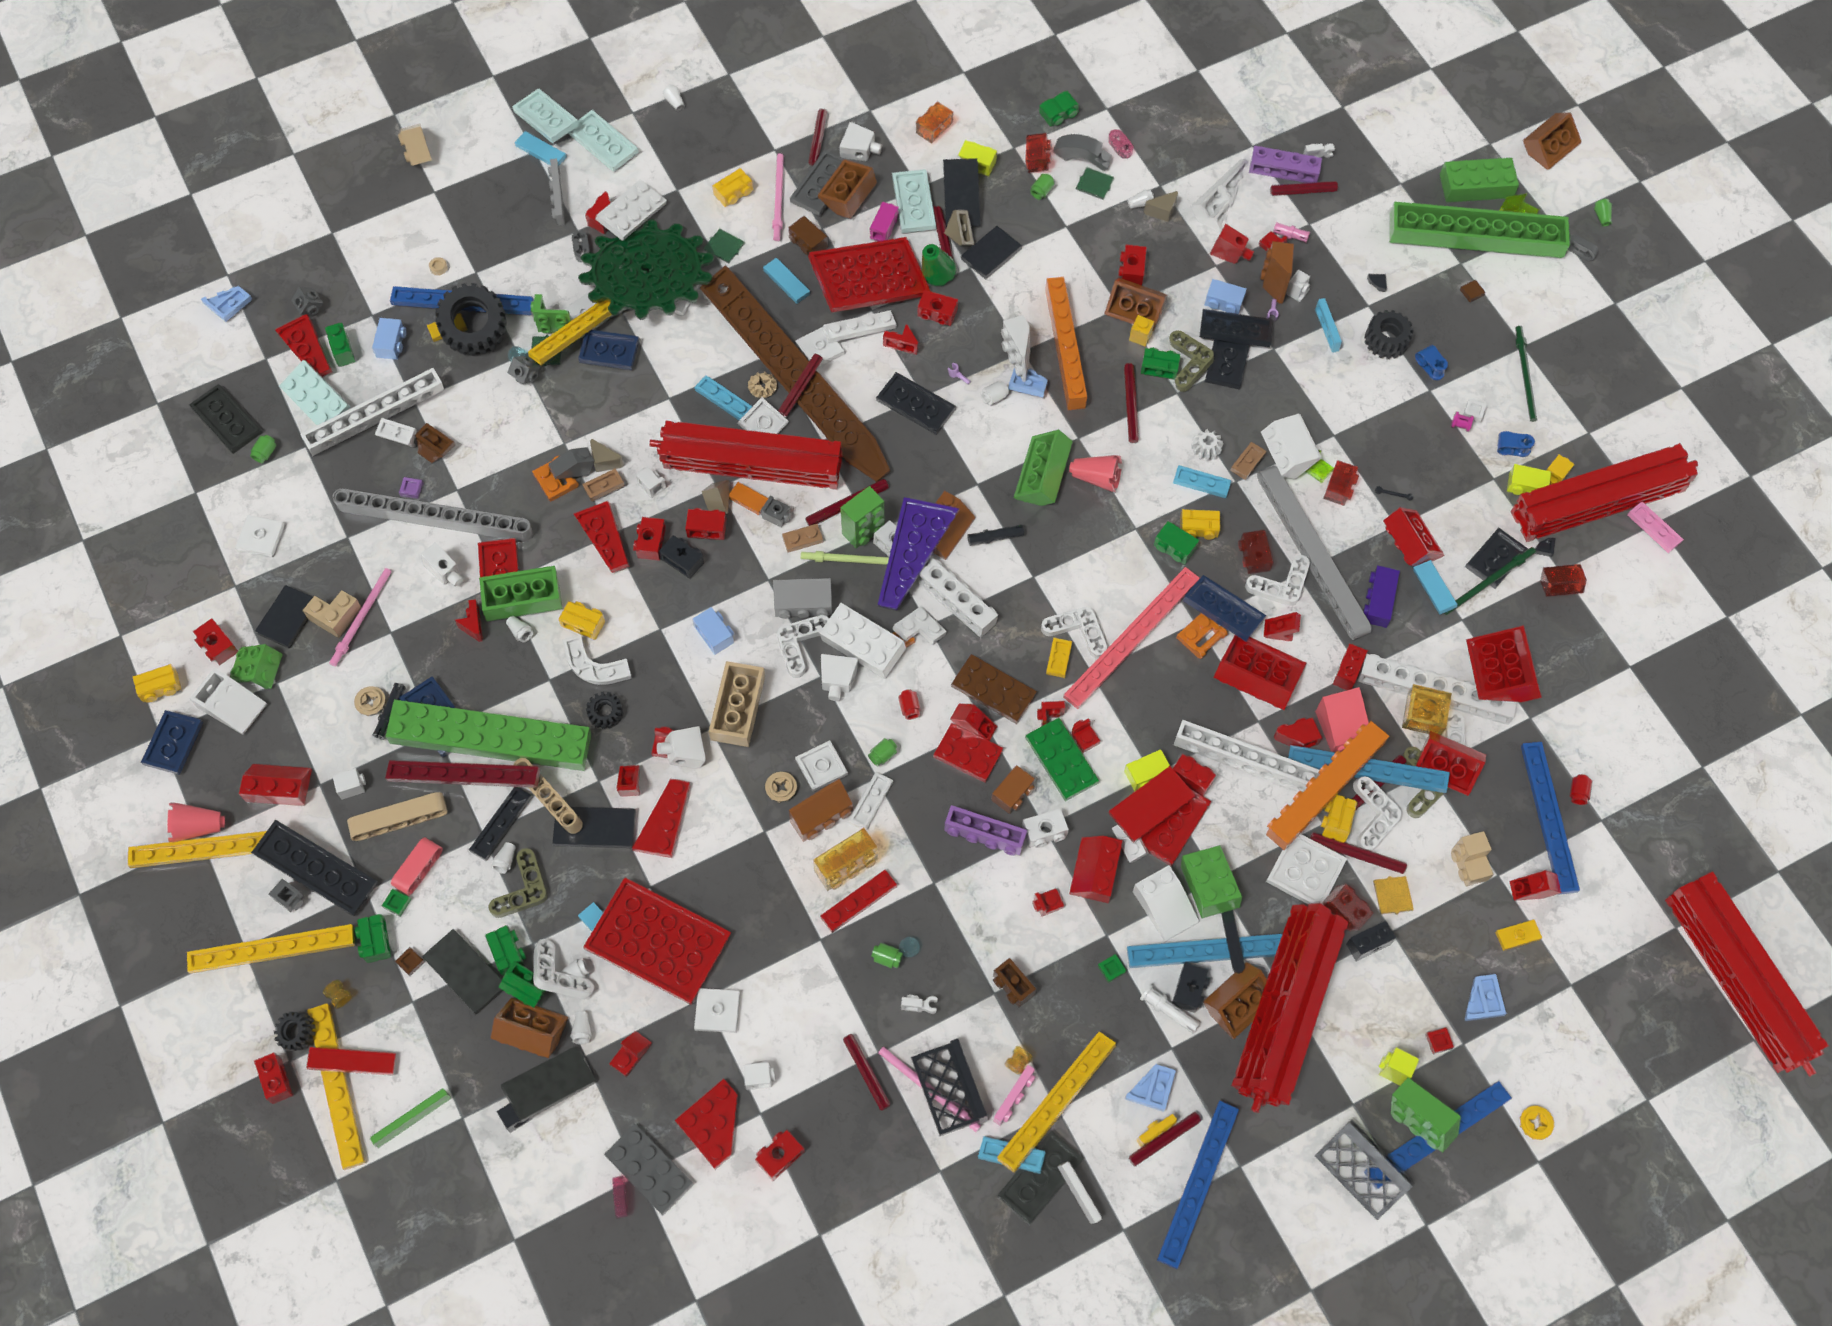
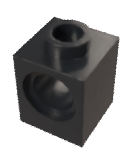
M510 1103L496 1111L505 1128L510 1133L532 1120V1118L520 1122Z

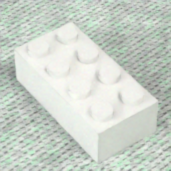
M842 603L839 604L819 633L823 642L848 657L858 658L859 664L884 679L906 649L902 639Z

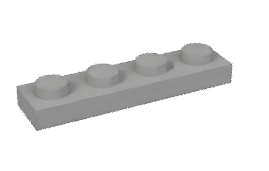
M550 159L551 166L548 167L549 177H552V180L549 181L550 191H553V194H550L551 204L555 207L552 208L553 219L557 220L558 226L565 225L560 169L557 159Z

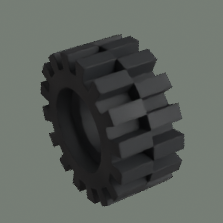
M603 691L599 696L598 693L594 694L595 698L591 697L589 699L590 703L587 702L586 708L592 725L595 724L596 728L601 726L602 729H605V726L611 729L612 724L614 726L618 725L617 721L620 722L621 716H623V709L619 698L617 699L615 694L611 695V692L605 694ZM607 704L612 707V712L607 716H600L597 713L598 708L602 705Z
M293 1011L284 1013V1018L280 1017L278 1019L280 1024H275V1027H278L277 1030H274V1034L277 1035L274 1039L279 1041L277 1045L287 1050H304L303 1047L307 1048L309 1046L307 1042L312 1043L313 1041L310 1038L311 1035L315 1036V1032H312V1029L316 1027L311 1024L314 1022L313 1019L305 1013ZM297 1023L298 1034L294 1039H292L291 1030L292 1027Z

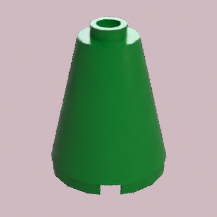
M935 244L925 246L922 251L921 271L929 285L935 287L944 286L954 278L956 265L952 257Z

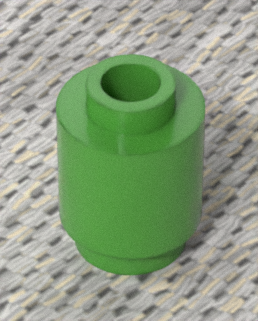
M1041 174L1031 186V195L1038 200L1044 198L1055 185L1053 177L1049 174Z
M268 435L260 436L251 449L250 457L259 463L267 461L276 448L275 440Z
M884 738L870 750L871 753L868 754V757L877 767L884 765L897 753V745L893 740Z
M880 943L879 946L875 945L871 957H874L875 963L889 968H898L903 953L899 952L897 948Z

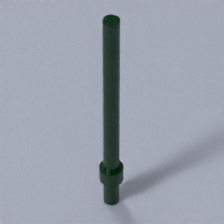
M1516 326L1517 338L1515 343L1519 350L1530 422L1537 421V414L1526 352L1527 341L1526 337H1524L1522 326Z
M1530 547L1522 554L1514 556L1508 564L1456 599L1457 608L1515 567L1523 565L1526 559L1536 553V550ZM1454 608V609H1452V610H1449V611L1445 612L1444 614H1445V615H1448V614H1450L1452 611H1454V610L1457 609V608Z

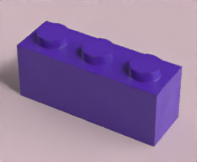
M1377 565L1375 571H1371L1369 576L1371 588L1367 589L1365 597L1368 599V604H1365L1363 612L1370 624L1387 628L1392 616L1400 570Z

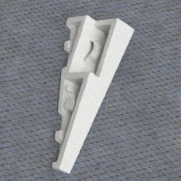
M1246 158L1239 160L1191 206L1198 222L1216 232L1222 231V223L1227 219V210L1232 206L1239 188V179L1244 175L1242 171L1248 165Z

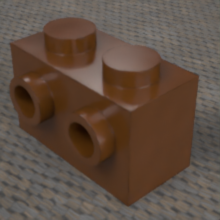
M802 216L788 227L790 241L793 244H797L804 254L809 255V252L825 250L828 247L827 236L805 216Z
M1008 958L994 969L993 982L999 989H1004L1007 993L1006 997L1012 1005L1016 1004L1020 1008L1035 995L1036 988L1011 958Z

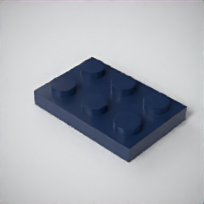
M590 330L584 335L578 358L579 363L632 370L639 344V336Z
M165 710L141 763L148 767L180 775L204 722L201 719Z

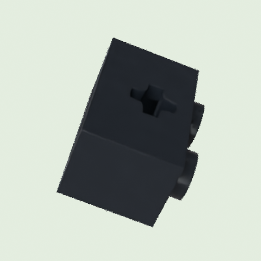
M674 535L659 550L662 561L689 579L704 564L703 554L699 549L690 547L683 538H677Z
M1383 921L1352 936L1346 945L1357 962L1390 946L1396 937L1387 921Z
M1185 962L1181 969L1172 1004L1192 1013H1195L1197 1008H1202L1205 996L1201 994L1203 988L1207 989L1210 977H1207L1208 970ZM1190 985H1193V986H1194V987H1193V989H1194L1193 992L1190 991V987H1189Z

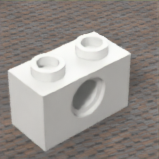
M1061 808L1024 819L1022 823V828L1027 830L1026 839L1029 847L1035 846L1039 848L1053 840L1054 842L1062 841L1067 836L1069 830ZM1048 827L1051 831L1045 833L1041 828Z

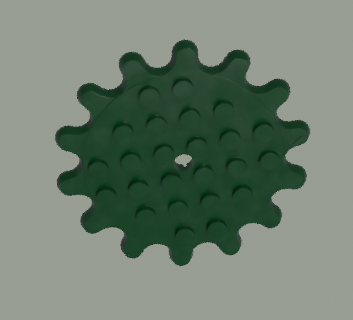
M650 219L644 223L642 229L635 230L623 241L618 237H596L595 244L600 250L597 253H585L581 256L582 263L592 268L588 272L581 273L578 276V280L582 285L595 286V289L588 294V298L592 303L604 300L611 302L608 311L613 316L619 315L626 309L634 310L635 316L639 320H645L651 310L657 309L670 316L675 313V303L677 301L685 300L695 303L698 300L699 294L693 289L695 286L711 283L712 275L702 271L701 268L712 264L714 256L711 253L697 252V249L702 246L703 238L699 235L690 238L682 237L683 226L681 224H673L670 228L661 230L657 227V222Z

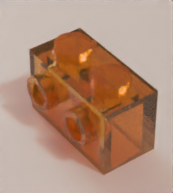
M937 101L928 108L923 116L918 117L916 120V133L928 142H934L953 123V111Z

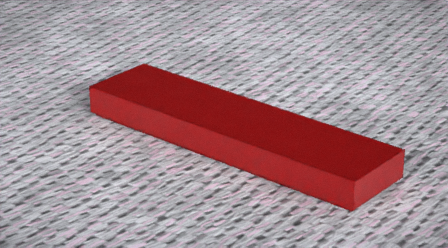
M309 1047L306 1069L393 1076L396 1053Z

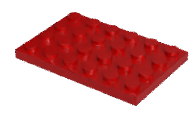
M907 237L809 252L808 255L831 313L922 297L924 290L930 291Z
M624 877L583 948L692 1005L699 989L702 987L731 936V932Z

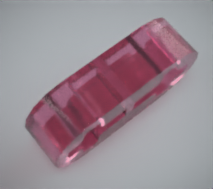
M1114 129L1110 131L1108 142L1121 158H1130L1133 153L1132 143L1121 130Z
M624 1176L612 1177L616 1218L628 1217Z

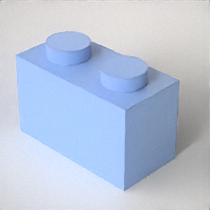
M1212 279L1205 306L1228 313L1239 314L1246 288Z
M379 319L372 346L376 358L398 360V355L402 352V339L406 336V328L401 320Z
M712 607L692 619L695 629L714 655L734 643V632L729 625L725 626L722 615L718 611L715 612Z

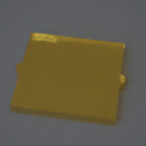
M1389 876L1386 879L1373 880L1380 915L1390 913L1398 915L1399 912L1414 910L1406 876L1395 878Z

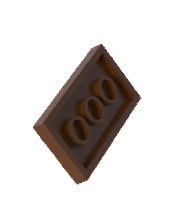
M972 654L951 683L952 688L1015 724L1019 722L1037 694V691Z

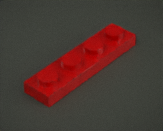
M883 870L821 914L820 918L831 933H833L894 890L897 884L888 872Z

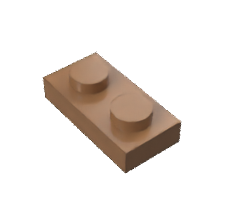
M1251 442L1233 464L1230 471L1246 480L1266 455L1267 451Z
M616 468L582 484L591 502L625 486Z
M818 524L782 534L787 553L823 543Z

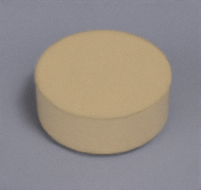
M437 257L429 262L432 274L439 276L446 273L448 266L443 258Z

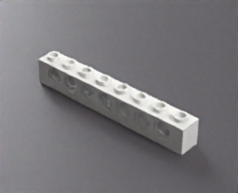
M431 368L300 435L311 455L314 456L380 423L381 418L388 419L443 391V384L434 368Z
M890 520L874 533L873 543L887 556H890L897 524L892 523ZM930 556L916 581L981 638L996 625L998 618L996 611L992 607H988L980 596L973 594L965 583L957 580L955 575L951 571H947L939 560L933 559Z
M1366 654L1358 677V682L1506 725H1509L1513 720L1517 702L1476 701L1472 696L1478 698L1476 685L1472 682L1459 681L1452 676H1442L1434 671L1421 670L1414 665H1404L1396 660L1380 658V656L1375 654ZM1377 669H1381L1385 673H1380ZM1396 675H1401L1404 679H1400ZM1415 680H1419L1422 684L1416 683ZM1434 685L1439 686L1441 690L1436 689ZM1453 691H1457L1460 695L1454 694ZM1491 702H1495L1498 707L1494 706Z
M1182 720L1174 742V746L1296 791L1301 790L1304 792L1307 789L1305 785L1312 777L1316 779L1320 775L1318 773L1319 770L1185 720Z

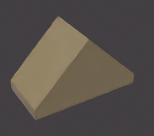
M1174 191L1147 200L1144 213L1168 222L1177 203L1178 192Z
M955 210L944 234L957 244L964 246L974 245L968 211Z
M594 439L590 440L596 472L618 469L624 466L621 455Z
M729 480L712 483L702 491L708 511L721 510L728 514Z

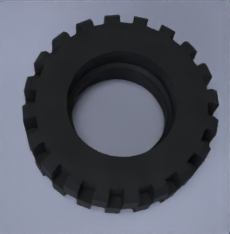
M463 283L460 288H457V286L452 287V292L450 293L446 291L443 294L444 299L438 301L439 308H436L435 311L436 325L446 345L449 344L452 350H459V353L463 355L466 352H469L470 356H476V352H480L482 355L486 353V349L493 350L495 348L494 344H499L502 341L501 336L505 335L506 314L502 302L493 291L489 292L488 288L483 285L479 288L476 283H472L471 286ZM470 306L480 307L488 314L486 325L474 333L462 332L456 328L454 323L458 312Z

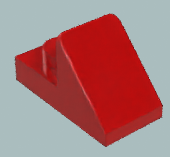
M907 324L902 335L896 332H884L883 346L915 355L918 354V341Z
M476 599L468 600L469 607L466 608L467 618L456 619L455 622L460 630L481 642L483 639L480 607Z
M1293 612L1265 619L1263 637L1292 641L1293 633H1297L1300 630L1301 615Z
M639 765L619 767L616 788L621 797L640 796Z
M636 1031L620 1043L621 1049L609 1063L610 1066L625 1077L629 1075L652 1044V1042Z

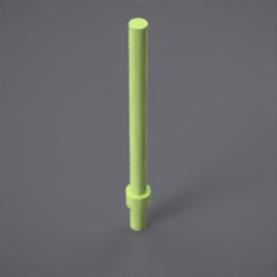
M816 551V553L801 552V559L815 560V562L838 561L887 565L889 557L824 553V551Z

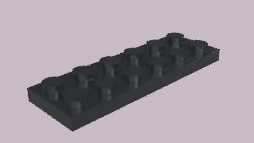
M276 819L251 852L257 858L352 916L356 915L378 883L370 876Z

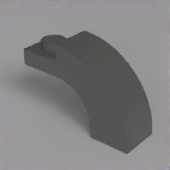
M1069 134L1059 137L1053 149V153L1065 161L1075 157L1083 158L1102 171L1108 169L1112 158L1111 154L1102 149V142L1081 134Z

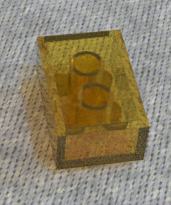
M865 828L813 859L814 872L827 891L830 889L835 890L846 879L855 878L860 873V870L865 867L868 869L876 863V860H878L877 846Z

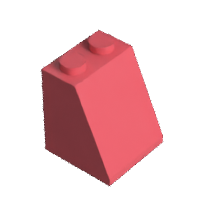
M1359 687L1322 697L1315 711L1330 751L1334 753L1338 750L1342 752L1345 749L1343 746L1350 737L1354 739L1358 735L1356 731L1362 724L1366 726L1369 723Z

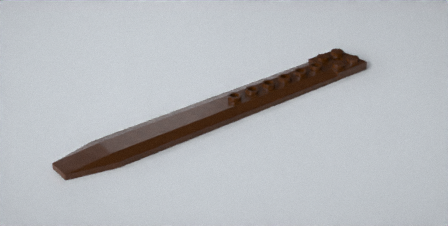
M725 265L712 276L711 283L701 285L699 287L700 290L786 391L790 393L809 361ZM722 287H728L725 293H720ZM816 370L798 398L797 404L829 441H841L843 458L850 465L875 482L880 481L891 470L877 440Z

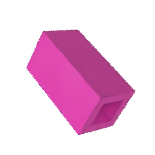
M882 202L870 226V239L876 241L889 239L899 218L898 206Z

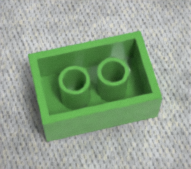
M870 486L840 507L842 535L856 549L859 546L866 545L870 538L874 536V533L885 525L884 500Z
M1220 845L1182 856L1181 869L1201 918L1240 908L1242 896Z
M1407 1078L1392 1094V1117L1397 1122L1408 1126L1414 1135L1424 1138L1433 1149H1438L1443 1153L1458 1136L1461 1116L1410 1078Z

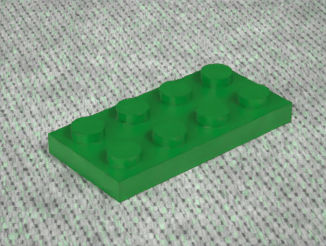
M1060 718L1026 734V740L1064 801L1099 784L1098 778Z

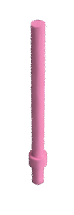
M777 154L774 220L772 221L773 239L775 241L780 240V233L783 227V221L781 220L783 154Z
M384 569L342 642L337 644L336 652L329 662L332 666L336 667L342 655H345L348 651L349 643L392 572L390 569Z
M882 1047L879 1054L922 1088L917 1074L885 1047ZM925 1082L926 1087L935 1091V1088L933 1086H931L928 1082ZM935 1095L934 1099L944 1106L946 1100ZM949 1102L946 1109L956 1116L959 1107ZM962 1108L958 1118L964 1121L972 1119L968 1116L969 1113ZM976 1123L968 1127L977 1132L981 1125Z

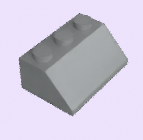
M831 578L773 580L775 617L786 619L795 616L807 618L809 616L832 615Z

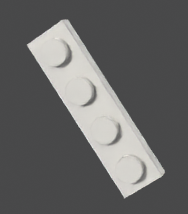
M891 310L823 325L828 343L896 329V322Z

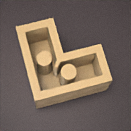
M421 124L401 128V133L398 134L401 145L406 147L407 152H404L406 161L411 162L412 166L431 161Z
M341 590L330 605L314 596L303 609V612L308 620L339 638L356 618L362 607L356 598Z
M1484 831L1461 837L1451 850L1452 860L1454 863H1457L1459 877L1461 881H1464L1466 887L1486 882L1494 875L1486 857L1492 849Z

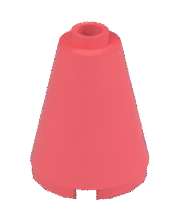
M1120 455L1076 458L1074 462L1070 463L1069 472L1077 479L1110 492H1115L1114 488H1118L1121 477V469H1119L1118 463L1122 464V459Z
M175 802L169 803V806L173 807L172 810H168L167 829L168 833L172 835V838H168L169 842H178L221 832V828H225V816H221L219 811Z

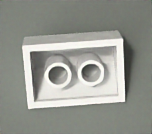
M1300 414L1273 421L1261 431L1281 476L1295 480L1321 459V455Z

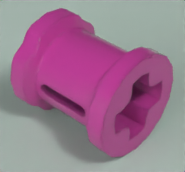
M1456 411L1451 427L1454 428L1456 426L1469 432L1474 416H1464Z

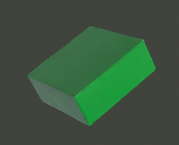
M392 888L382 907L401 917L411 899Z
M1116 954L1098 964L1108 983L1126 973V969Z

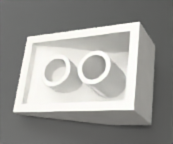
M1169 865L1135 884L1132 892L1165 942L1199 923L1179 879Z

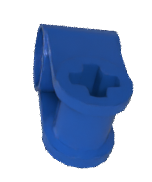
M1430 345L1415 354L1417 363L1426 371L1431 379L1441 380L1444 377L1448 362L1434 345Z
M1509 431L1500 432L1498 434L1497 452L1501 455L1527 457L1531 453L1535 439L1529 434L1512 433Z

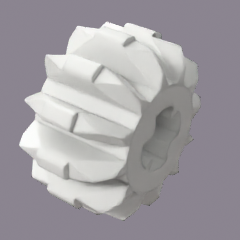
M1208 429L1205 430V433L1200 430L1198 435L1193 437L1191 447L1194 449V455L1199 454V459L1205 457L1206 461H1208L1210 457L1215 459L1221 453L1223 441H1221L1220 435H1215V430L1212 433Z

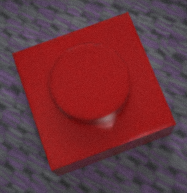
M1447 1027L1425 1034L1432 1054L1454 1048Z

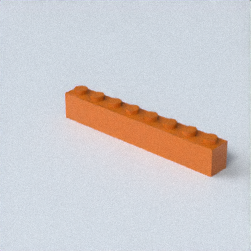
M1064 277L1047 278L1045 292L1067 409H1085L1087 393Z
M1372 721L1366 726L1362 724L1356 731L1358 735L1354 739L1350 737L1343 745L1345 749L1342 752L1338 750L1332 756V762L1329 765L1324 764L1318 771L1320 775L1316 779L1312 777L1305 785L1307 789L1304 792L1300 790L1294 796V802L1291 806L1287 804L1280 811L1282 815L1278 819L1274 817L1267 825L1269 829L1266 835L1280 848L1285 850L1386 743L1389 735Z

